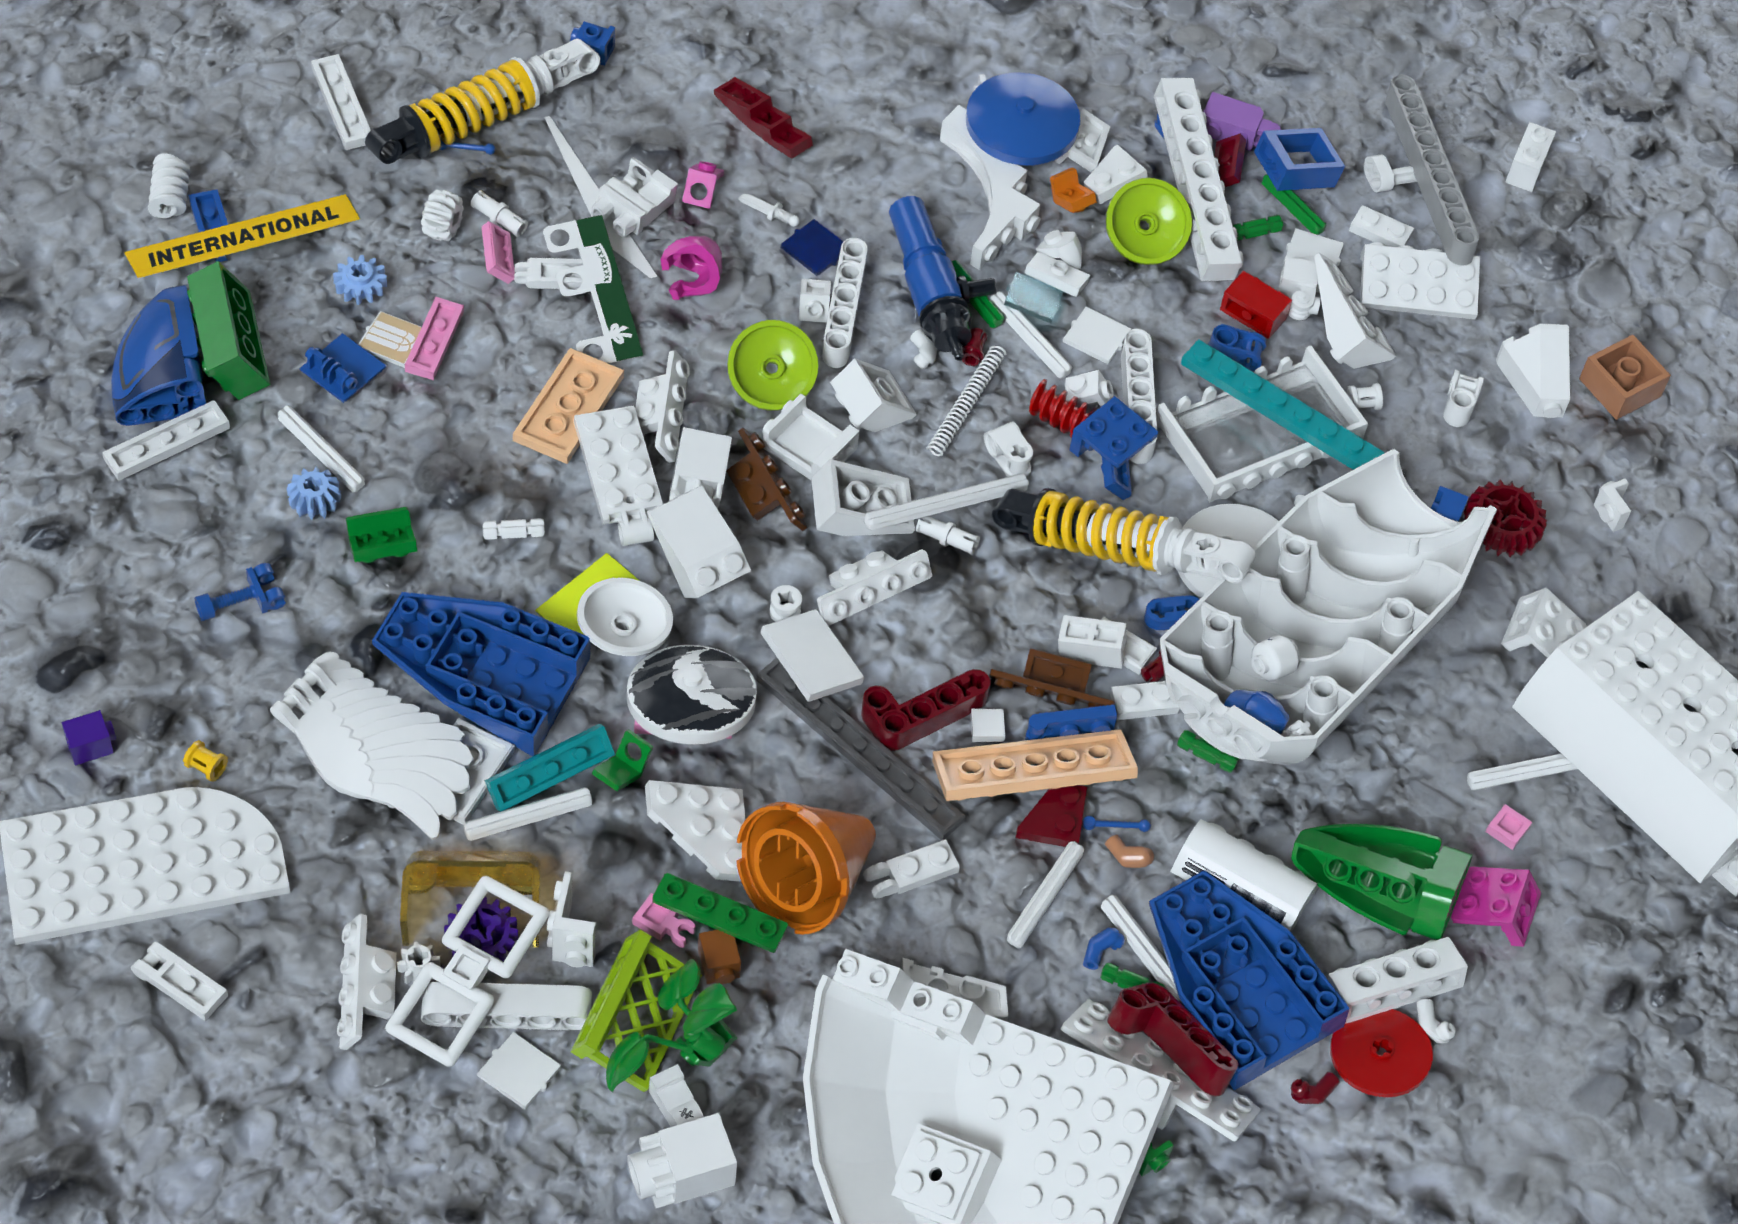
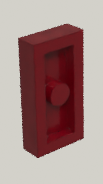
M1241 133L1216 141L1214 157L1218 159V173L1220 181L1224 182L1225 187L1240 183L1246 147V139Z

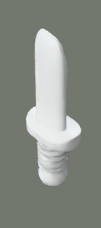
M742 194L738 198L740 202L766 214L767 219L770 221L776 218L793 227L798 226L800 223L799 217L782 209L783 205L779 202L773 206L750 194Z

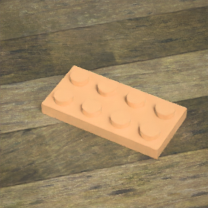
M569 348L513 432V441L568 464L580 446L574 425V415L602 411L623 380L624 370Z

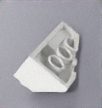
M1321 253L1316 254L1315 263L1327 339L1332 346L1330 352L1333 358L1339 364L1345 363L1353 369L1393 360L1396 355L1379 327L1374 328L1371 322L1365 318L1369 314L1368 310L1354 296L1350 295L1353 289L1337 265Z

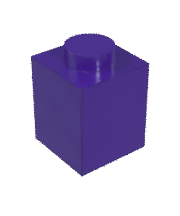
M100 710L61 722L75 766L114 754L111 741L117 739L111 720L104 722Z

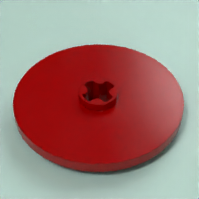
M1394 1009L1345 1024L1344 1027L1333 1032L1330 1043L1331 1060L1341 1078L1353 1088L1377 1097H1396L1415 1090L1427 1078L1433 1061L1432 1045L1424 1029L1414 1019ZM1380 1048H1384L1386 1050V1052H1384L1383 1055H1378L1376 1052L1379 1051Z

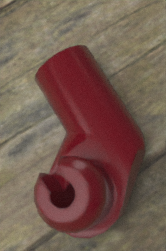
M1326 1072L1316 1085H1309L1307 1081L1297 1079L1291 1084V1096L1299 1104H1322L1340 1084V1081L1331 1072Z

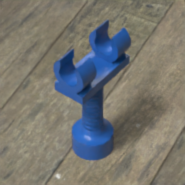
M262 563L253 569L252 567L246 569L249 588L246 587V589L243 588V590L240 589V591L237 590V592L234 591L215 598L209 597L208 593L194 597L200 619L206 621L214 618L218 608L221 609V607L224 608V606L227 607V605L230 606V604L233 605L252 598L256 599L262 614L268 612L269 609L276 610L283 607L286 602L282 588L274 587L263 593L260 586L267 585L275 579L270 563Z

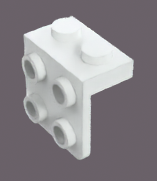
M565 871L563 881H557L555 885L553 900L556 903L554 911L550 910L547 947L552 948V961L564 962L572 967H593L596 923L569 918L572 906V872Z

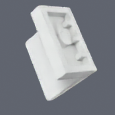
M1544 588L1520 597L1501 644L1508 651H1512L1520 647H1527L1532 643L1548 658L1557 647L1582 631L1587 625L1550 590Z

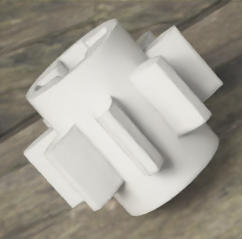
M414 942V946L408 950L402 948L401 957L403 960L397 962L398 972H405L406 984L411 981L414 982L426 963L433 962L441 966L440 956H433V945L430 944L425 947L419 945L418 942Z

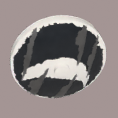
M678 645L658 650L642 659L634 667L627 683V704L636 722L649 733L675 743L706 744L728 738L741 730L749 722L756 705V684L748 668L732 655L707 646Z

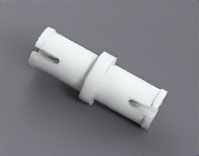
M482 190L473 196L470 204L471 207L488 216L493 224H500L516 237H520V234L522 235L526 231L528 221L510 211L509 206L504 202L498 203Z
M926 516L919 519L916 525V532L939 540V543L945 547L951 545L968 552L970 555L975 553L973 548L977 549L980 536H975L956 528V524L952 522L944 523Z

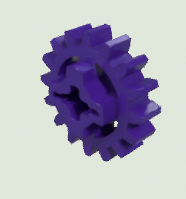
M485 896L459 938L504 962L507 957L506 951L510 952L515 945V941L519 938L518 929H516L517 918L511 917V908L509 906L500 909V900L498 899L492 905L487 904V897ZM456 905L457 914L463 905ZM448 914V925H444V934L456 917V914ZM452 950V957L456 953L454 950Z

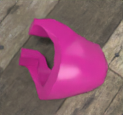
M689 236L676 240L664 250L660 259L662 271L669 270L672 265L699 275V278L694 282L683 280L674 282L668 289L673 300H680L681 297L702 296L716 290L722 273V252L716 241L705 236Z

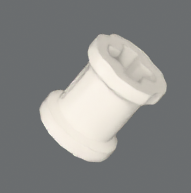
M1379 383L1373 384L1372 387L1356 388L1354 385L1348 386L1346 394L1357 409L1373 407L1375 410H1381L1383 394Z

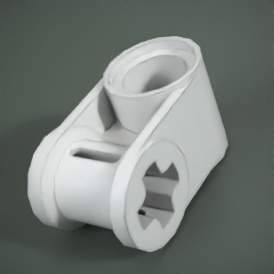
M1454 370L1443 417L1449 425L1463 427L1468 424L1478 400L1484 377L1473 378L1460 374L1459 370Z
M1012 421L984 433V443L989 454L995 458L1007 477L1021 473L1025 474L1026 478L1030 476L1031 464L1029 461L1033 457V449L1021 434L1015 422Z

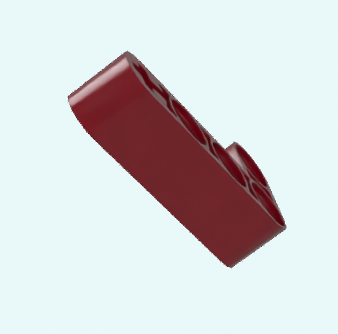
M972 669L900 705L888 689L882 686H872L863 694L861 717L873 736L890 751L900 750L970 715L971 709L983 708L988 698L990 678L984 671ZM943 702H950V703H952V704H951V705H948V704H945V703H943ZM871 705H879V706H881V707H880V708H876V707H873V706H871ZM917 715H922V716H924V717H926V718H919V717H916V716H917ZM888 729H896V730H898V731H897V732H892V731H890V730H888Z
M1145 983L1121 990L1107 1018L1110 1027L1125 1035L1144 1031L1201 1090L1213 1096L1223 1095L1238 1068V1062L1235 1057L1163 986L1156 983Z

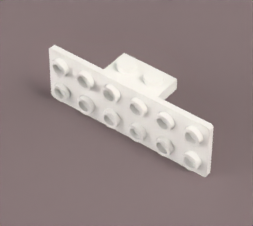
M1087 999L1061 1027V1031L1099 1055L1169 1079L1174 1083L1157 1126L1161 1130L1166 1127L1176 1107L1179 1106L1236 1142L1261 1110L1248 1097L1237 1094L1228 1087L1221 1096L1205 1093L1150 1037L1142 1032L1125 1035L1112 1029L1107 1022L1110 1012L1100 1003Z

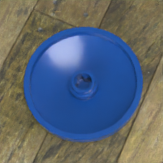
M1013 72L994 76L981 83L973 91L967 104L966 126L973 141L990 156L1016 165H1039L1056 160L1071 149L1079 132L1080 112L1074 98L1056 82L1036 74Z

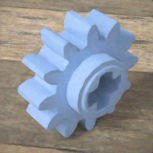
M360 255L357 261L347 257L348 265L337 264L338 272L333 273L336 294L344 293L345 302L355 298L356 304L360 305L362 299L366 298L368 302L373 303V294L383 296V287H387V276L385 275L384 265H376V258L366 262L364 255Z

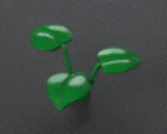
M693 959L688 960L684 966L677 969L665 981L658 994V1004L662 1009L669 1010L678 1003V1006L688 1016L683 1024V1037L686 1039V1044L650 1034L642 1037L638 1032L628 1035L614 1049L607 1064L606 1082L611 1092H614L618 1084L629 1078L644 1063L649 1052V1042L680 1049L688 1055L696 1051L707 1061L715 1059L723 1050L725 1039L709 1026L737 1011V1008L732 1002L727 989L722 984L715 983L702 991L695 999L692 1011L685 1003V997L696 990L701 976L700 967Z

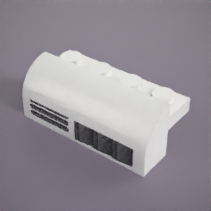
M1202 819L1199 820L1188 836L1170 871L1182 879L1188 880L1205 870L1290 932L1295 928L1305 906L1314 897L1318 889L1317 883L1310 880L1301 871L1290 869L1279 858L1273 855H1265L1256 850L1249 841L1237 839L1226 833V830L1220 825L1208 823Z

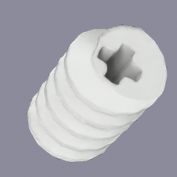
M167 153L159 154L153 161L148 211L157 218L166 219L172 216H179L185 212L187 207L186 201L191 170L185 161Z

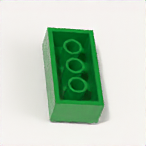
M219 261L187 276L189 284L187 295L193 304L194 313L192 314V319L198 328L199 337H197V343L203 353L202 367L206 375L217 380L225 392L229 391L238 400L269 386L270 380L250 290Z

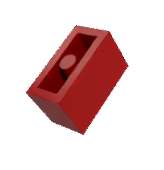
M1243 270L1224 291L1220 310L1269 339L1287 319L1292 299Z

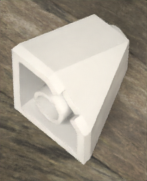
M1538 324L1529 328V334L1517 340L1514 336L1504 340L1498 352L1496 363L1534 417L1563 418L1570 401L1569 326Z

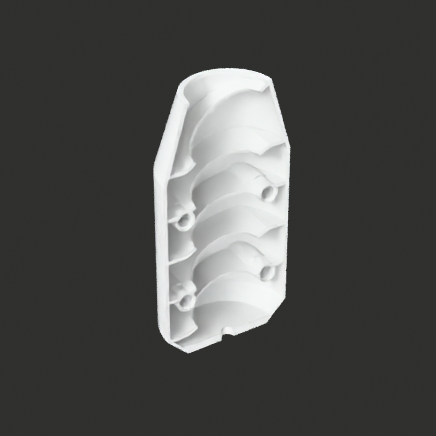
M1395 449L1305 495L1252 547L1256 553V558L1241 582L1229 583L1220 579L1160 638L1165 680L1172 702L1179 706L1184 713V720L1200 737L1228 755L1279 765L1296 764L1305 760L1457 602L1497 509L1491 505L1488 508L1474 507L1469 517L1463 522L1454 521L1438 514L1423 503L1408 485L1400 466V452ZM1276 635H1282L1297 645L1300 653L1298 667L1292 674L1276 681H1266L1252 668V650L1256 644ZM1236 690L1266 691L1278 699L1289 714L1290 720L1285 729L1298 720H1301L1303 723L1308 721L1311 725L1309 727L1311 735L1283 737L1235 705L1232 707L1225 706V700Z

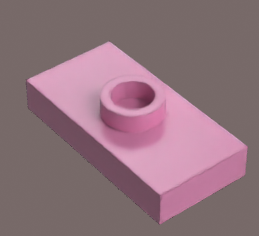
M488 221L481 226L486 271L509 284L514 280L515 274L510 233Z

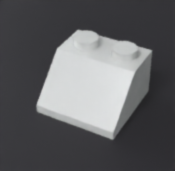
M854 358L830 382L836 391V399L846 407L850 414V422L858 429L863 428L872 432H878L913 419L917 415L889 370Z

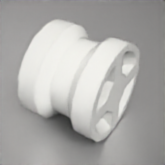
M782 585L773 590L771 594L770 616L775 622L801 614L802 595L800 591L790 585Z

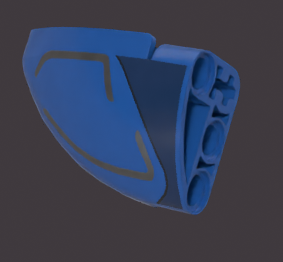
M186 285L169 287L158 293L135 316L118 346L113 364L111 390L115 419L121 425L132 426L170 420L206 404L198 346Z

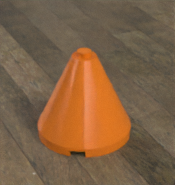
M791 802L768 804L754 811L746 818L737 837V843L742 842V858L736 860L742 885L758 911L787 922L789 927L795 929L794 934L818 932L832 924L843 912L875 842L876 831L871 821L864 816Z

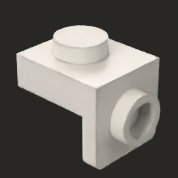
M1099 370L1066 378L1065 390L1068 392L1066 401L1069 402L1074 396L1078 397L1076 407L1081 406L1084 402L1088 404L1098 402L1102 407L1113 397L1111 382L1105 380Z
M1626 479L1605 483L1599 489V494L1594 503L1600 518L1608 524L1613 532L1624 528L1631 513L1630 508L1622 499L1629 485Z

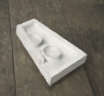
M902 958V970L913 981L972 1001L985 1014L1006 1022L1008 1021L1006 986L967 975L962 978L944 973L942 968L932 966L930 969L914 964L913 960ZM926 997L919 998L917 1006L924 1005Z

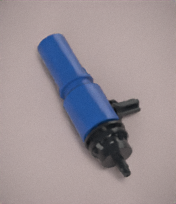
M916 196L900 198L890 206L889 216L904 256L902 262L906 271L905 280L919 317L920 325L923 328L924 334L933 340L934 346L939 351L951 352L955 360L960 361L964 358L963 347L970 342L972 337L970 330L972 319L968 305L970 298L996 294L995 279L988 278L967 282L965 276L957 277L952 261L946 256L941 240L935 235L924 201Z

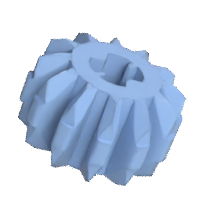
M316 466L313 471L308 472L303 468L301 475L293 474L292 483L288 484L287 496H289L288 501L291 509H296L299 517L308 514L310 519L313 520L315 515L320 514L325 519L327 511L335 512L337 503L341 499V491L339 490L337 477H332L329 469L320 473Z

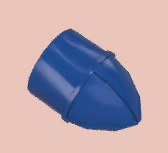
M1236 690L1229 695L1224 703L1227 707L1235 705L1279 734L1283 733L1290 720L1289 714L1285 711L1281 702L1266 691Z

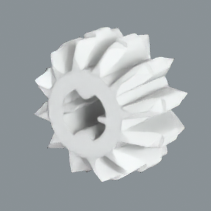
M436 189L431 193L422 212L421 225L423 233L439 241H449L454 237L457 229L460 228V222L463 218L462 212L464 207L462 205V198L447 190Z

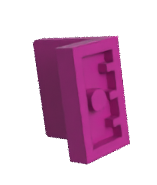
M1469 867L1451 919L1453 923L1501 926L1511 946L1524 947L1541 892L1530 870Z

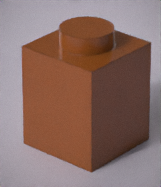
M719 930L699 933L698 952L706 983L728 984L734 979L740 978L741 960L735 937Z

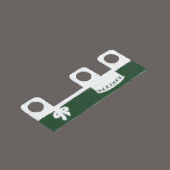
M598 215L547 226L543 230L548 250L557 253L578 248L583 265L562 269L556 273L560 293L568 297L591 292L604 335L579 341L576 345L577 351L583 353L587 345L597 344L603 351L602 357L599 360L606 363L644 356L603 216ZM558 229L565 230L569 234L568 243L563 246L554 245L550 240V235L553 231ZM569 273L578 274L582 278L581 286L575 290L567 289L563 285L564 276Z

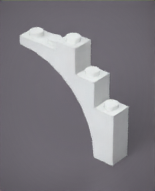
M958 105L942 121L940 141L957 152L971 166L981 181L988 199L990 217L983 233L973 245L970 265L980 270L987 261L992 262L995 259L999 248L1003 244L1007 245L1013 236L1022 240L1029 232L1033 233L1036 230L1041 219L1038 217L1040 204L1024 195L1028 186L1025 183L1028 170L1019 165L998 160L980 149L967 130V109Z

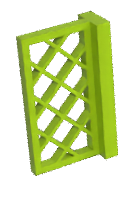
M641 929L625 939L570 1051L580 1059L588 1057L606 1069L609 1058L600 1052L606 1040L614 1039L617 1047L623 1040L622 1036L638 1032L643 1037V1031L656 1028L658 1037L672 1040L684 1014L677 1003L672 1008L673 1015L671 1019L662 1021L657 1006L658 997L655 998L649 980L662 976L665 983L670 974L684 966V963L651 943L650 939L652 936ZM647 953L657 959L660 972L647 973L644 964ZM642 982L647 1000L634 1003L630 988L633 983ZM693 993L685 997V1003L687 1006ZM649 1004L654 1023L641 1026L636 1008ZM628 1010L633 1029L620 1032L616 1017L619 1012ZM659 1044L657 1048L649 1049L647 1058L644 1061L646 1072L643 1079L633 1073L625 1081L642 1092L649 1089L650 1077L656 1074L668 1046Z

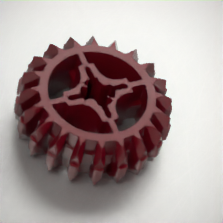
M1501 480L1496 482L1495 485L1488 481L1484 487L1479 486L1469 496L1463 512L1464 520H1466L1474 507L1488 508L1491 505L1497 509L1482 543L1485 545L1486 552L1491 549L1495 550L1497 557L1502 552H1506L1510 558L1515 552L1522 556L1526 550L1531 551L1536 546V543L1538 544L1541 541L1547 526V520L1545 519L1546 510L1542 509V500H1534V492H1525L1524 485L1520 488L1515 487L1513 481L1508 485H1504Z

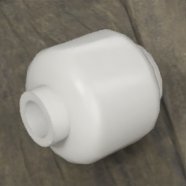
M1276 635L1254 646L1251 657L1252 668L1264 680L1276 681L1296 671L1300 659L1299 649L1292 640L1285 636Z

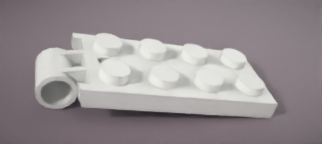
M628 406L574 415L575 429L602 525L618 522V533L622 546L654 541L653 526L647 511L662 505L663 502L635 407Z

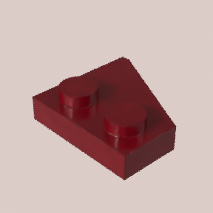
M1076 785L1048 789L1017 827L1015 838L1066 847L1071 841L1079 844L1087 787Z

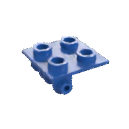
M342 333L322 350L310 347L305 353L307 363L299 369L344 403L387 366Z

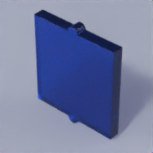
M813 219L800 230L795 229L794 234L781 243L780 248L814 275L819 276L830 266L837 265L843 241Z

